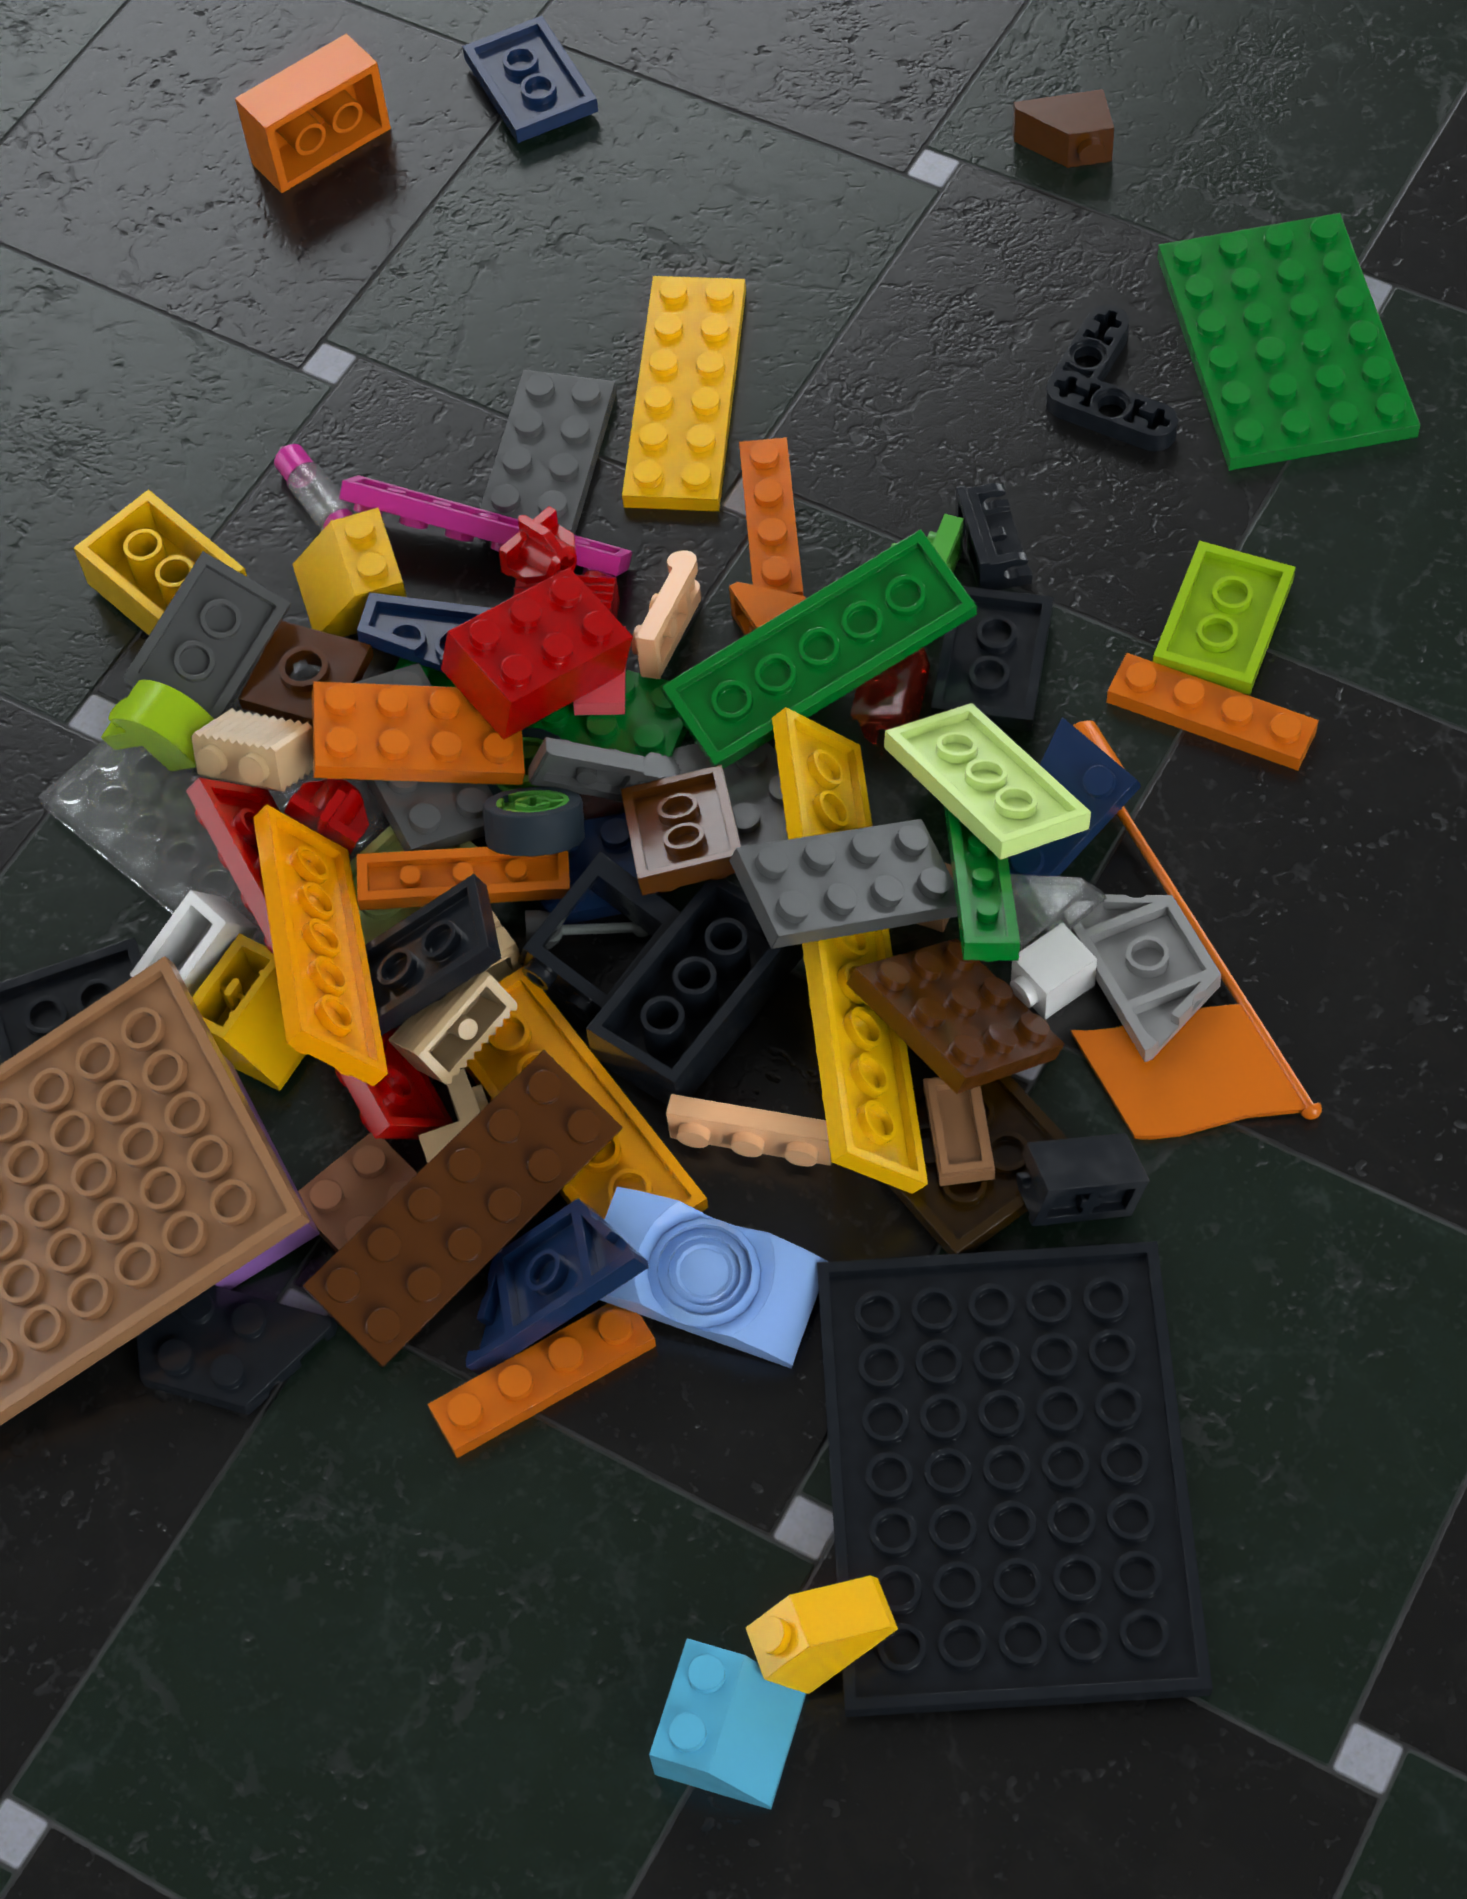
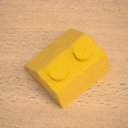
M379 508L330 521L292 564L309 621L314 630L340 637L357 633L369 592L407 597Z

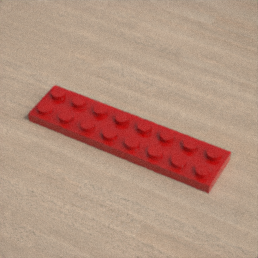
M199 777L186 790L196 809V818L207 829L218 850L220 862L231 873L241 892V900L244 906L255 917L264 934L265 945L273 954L253 817L266 805L278 811L280 810L268 789ZM400 1026L391 1029L381 1036L388 1074L374 1087L353 1076H345L335 1069L338 1079L348 1088L360 1110V1119L363 1125L373 1134L375 1139H419L418 1135L454 1123L428 1075L416 1070L389 1042L390 1037Z

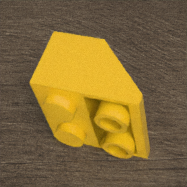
M239 933L192 998L221 1053L232 1062L234 1068L280 1091L305 1057V1054L299 1053L286 1042L274 955L265 945Z

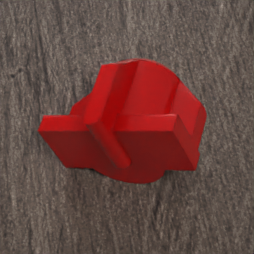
M550 506L534 519L526 515H520L518 517L519 532L499 548L502 573L507 576L511 575L524 584L540 583L569 567L574 571L577 563L574 533L558 524L557 511Z
M327 778L325 780L303 783L297 793L292 795L284 811L286 815L348 849L349 855H351L369 827L362 794L354 785L344 779Z

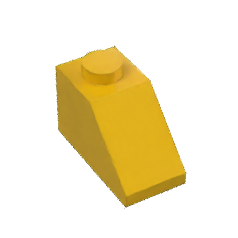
M871 1575L790 1594L745 1627L764 1680L806 1694L813 1692L898 1630L878 1578Z

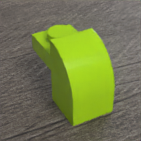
M138 680L128 697L122 699L111 710L108 717L111 722L101 738L114 750L143 746L170 772L196 768L191 736L194 732L213 721L214 718L198 703L182 692L157 681Z

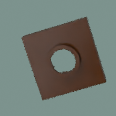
M282 621L264 649L238 698L242 709L263 715L266 714L270 717L275 716L277 719L283 717L285 721L291 718L294 723L298 720L302 724L308 722L313 728V681L354 683L362 680L374 656L372 646ZM306 659L307 665L321 667L320 672L310 680L295 681L289 678L291 673L295 671L293 664Z

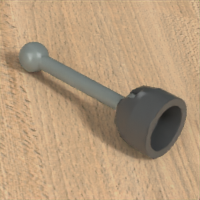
M525 910L526 944L551 912ZM634 922L561 925L544 948L550 950L555 947L563 935L634 933L637 937H646L649 934Z

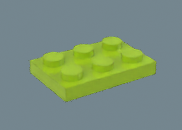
M1199 540L1153 655V662L1250 695L1293 583L1296 567Z

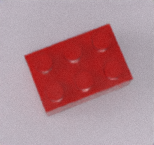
M569 567L447 631L441 670L500 737L505 740L622 674L625 670L633 636Z

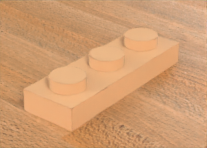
M674 1094L670 1096L666 1112L670 1138L677 1139L686 1146L704 1148L708 1145L730 1148L735 1153L746 1157H758L765 1154L785 1158L790 1163L798 1166L809 1167L816 1163L831 1166L826 1120Z

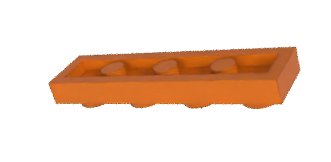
M787 437L739 442L752 584L804 596Z
M1126 653L1107 691V703L1297 771L1317 732L1319 721L1130 653Z
M488 847L357 854V902L359 910L423 907L472 874H475L487 885L490 903L562 899L570 890L569 851L533 857L500 854Z
M608 1303L427 1405L456 1458H459L656 1347L655 1337L640 1314Z

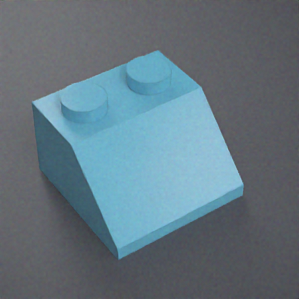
M687 1638L649 1753L654 1774L771 1810L806 1693L764 1680L758 1662L746 1655Z

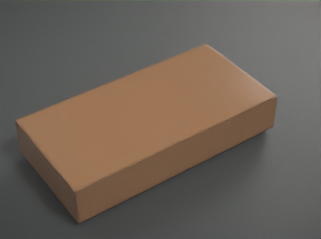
M940 1077L923 1079L924 1096L939 1186L995 1179V1166L981 1086L956 1094Z

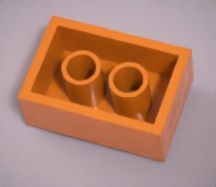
M347 33L235 98L251 162L281 193H284L391 129L378 64Z

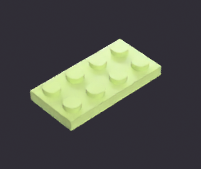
M973 703L885 730L884 748L1000 860L1089 829L1091 811Z

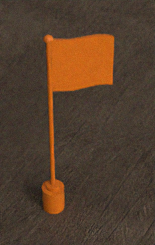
M1086 720L1073 724L1076 729L1123 767L1094 721ZM1123 806L1116 813L1166 893L1172 895L1219 969L1222 981L1237 1003L1200 1008L1160 1052L1147 1062H1144L1123 1026L1087 1031L1071 1030L1072 1037L1133 1138L1152 1140L1181 1137L1255 1117L1301 1113L1308 1120L1318 1118L1322 1112L1321 1103H1313Z

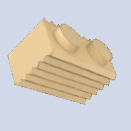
M231 708L194 732L191 736L197 774L203 777L285 792L286 787L291 788L292 783L297 784L299 779L303 780L305 775H310V772L314 771L313 730L308 722L302 724L298 720L294 723L291 718L285 721L283 717L277 720L275 716L269 718L266 714L260 716L258 713L252 715L249 711L244 714L241 709L236 712Z
M484 971L447 993L439 1001L433 1002L408 1018L390 1037L389 1042L416 1070L444 1084H452V1076L460 1075V1068L467 1067V1060L474 1059L475 1051H481V1043H488L489 1035H496V1027H503V1019H510V1011L517 1010V1002L490 973Z

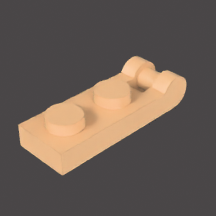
M677 551L668 557L669 575L659 594L655 593L652 596L649 612L642 625H637L634 629L632 652L634 655H638L641 677L661 678L701 601L700 584L695 580L698 573L697 558L690 551Z

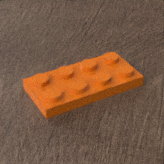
M313 681L314 778L501 785L523 784L525 769L522 730L503 740L457 687Z

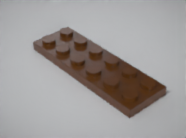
M543 1050L303 1285V1289L383 1368L623 1127Z

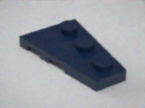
M1063 717L1040 766L1091 811L1090 825L1088 830L1008 857L1011 883L1034 903L1141 787L1136 778Z

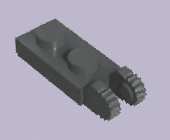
M545 737L528 767L531 785L568 789L578 794L623 802L622 788L680 775L679 772L681 771L676 760L666 755L661 756L659 753L650 752L644 757L621 752L616 749H605Z

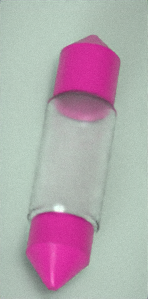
M290 444L279 449L274 459V465L286 480L289 490L320 531L330 521L354 514L348 502L339 499L340 492L322 468L312 461L302 446Z

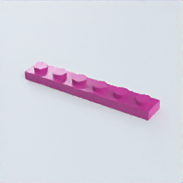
M360 475L342 481L339 499L354 503L353 510L359 513L379 508L381 516L383 512L400 516L399 523L408 527L427 529L428 524L445 528V536L455 540L473 542L474 537L491 541V549L498 552L501 546L519 532L518 519ZM574 535L577 555L576 565L584 567L583 573L586 571H599L608 577H612L629 570L633 551Z

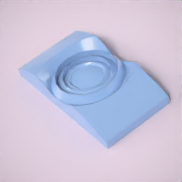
M617 1186L604 1220L648 1261L649 1268L600 1300L792 1368L819 1292L817 1263L829 1261L769 1232L735 1226L712 1218L679 1200Z

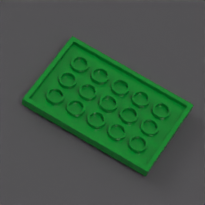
M1340 213L1158 245L1157 258L1229 471L1418 437L1420 429L1419 419Z

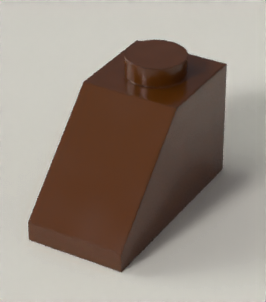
M1100 89L1014 102V142L1067 168L1111 162L1114 125L1104 90Z

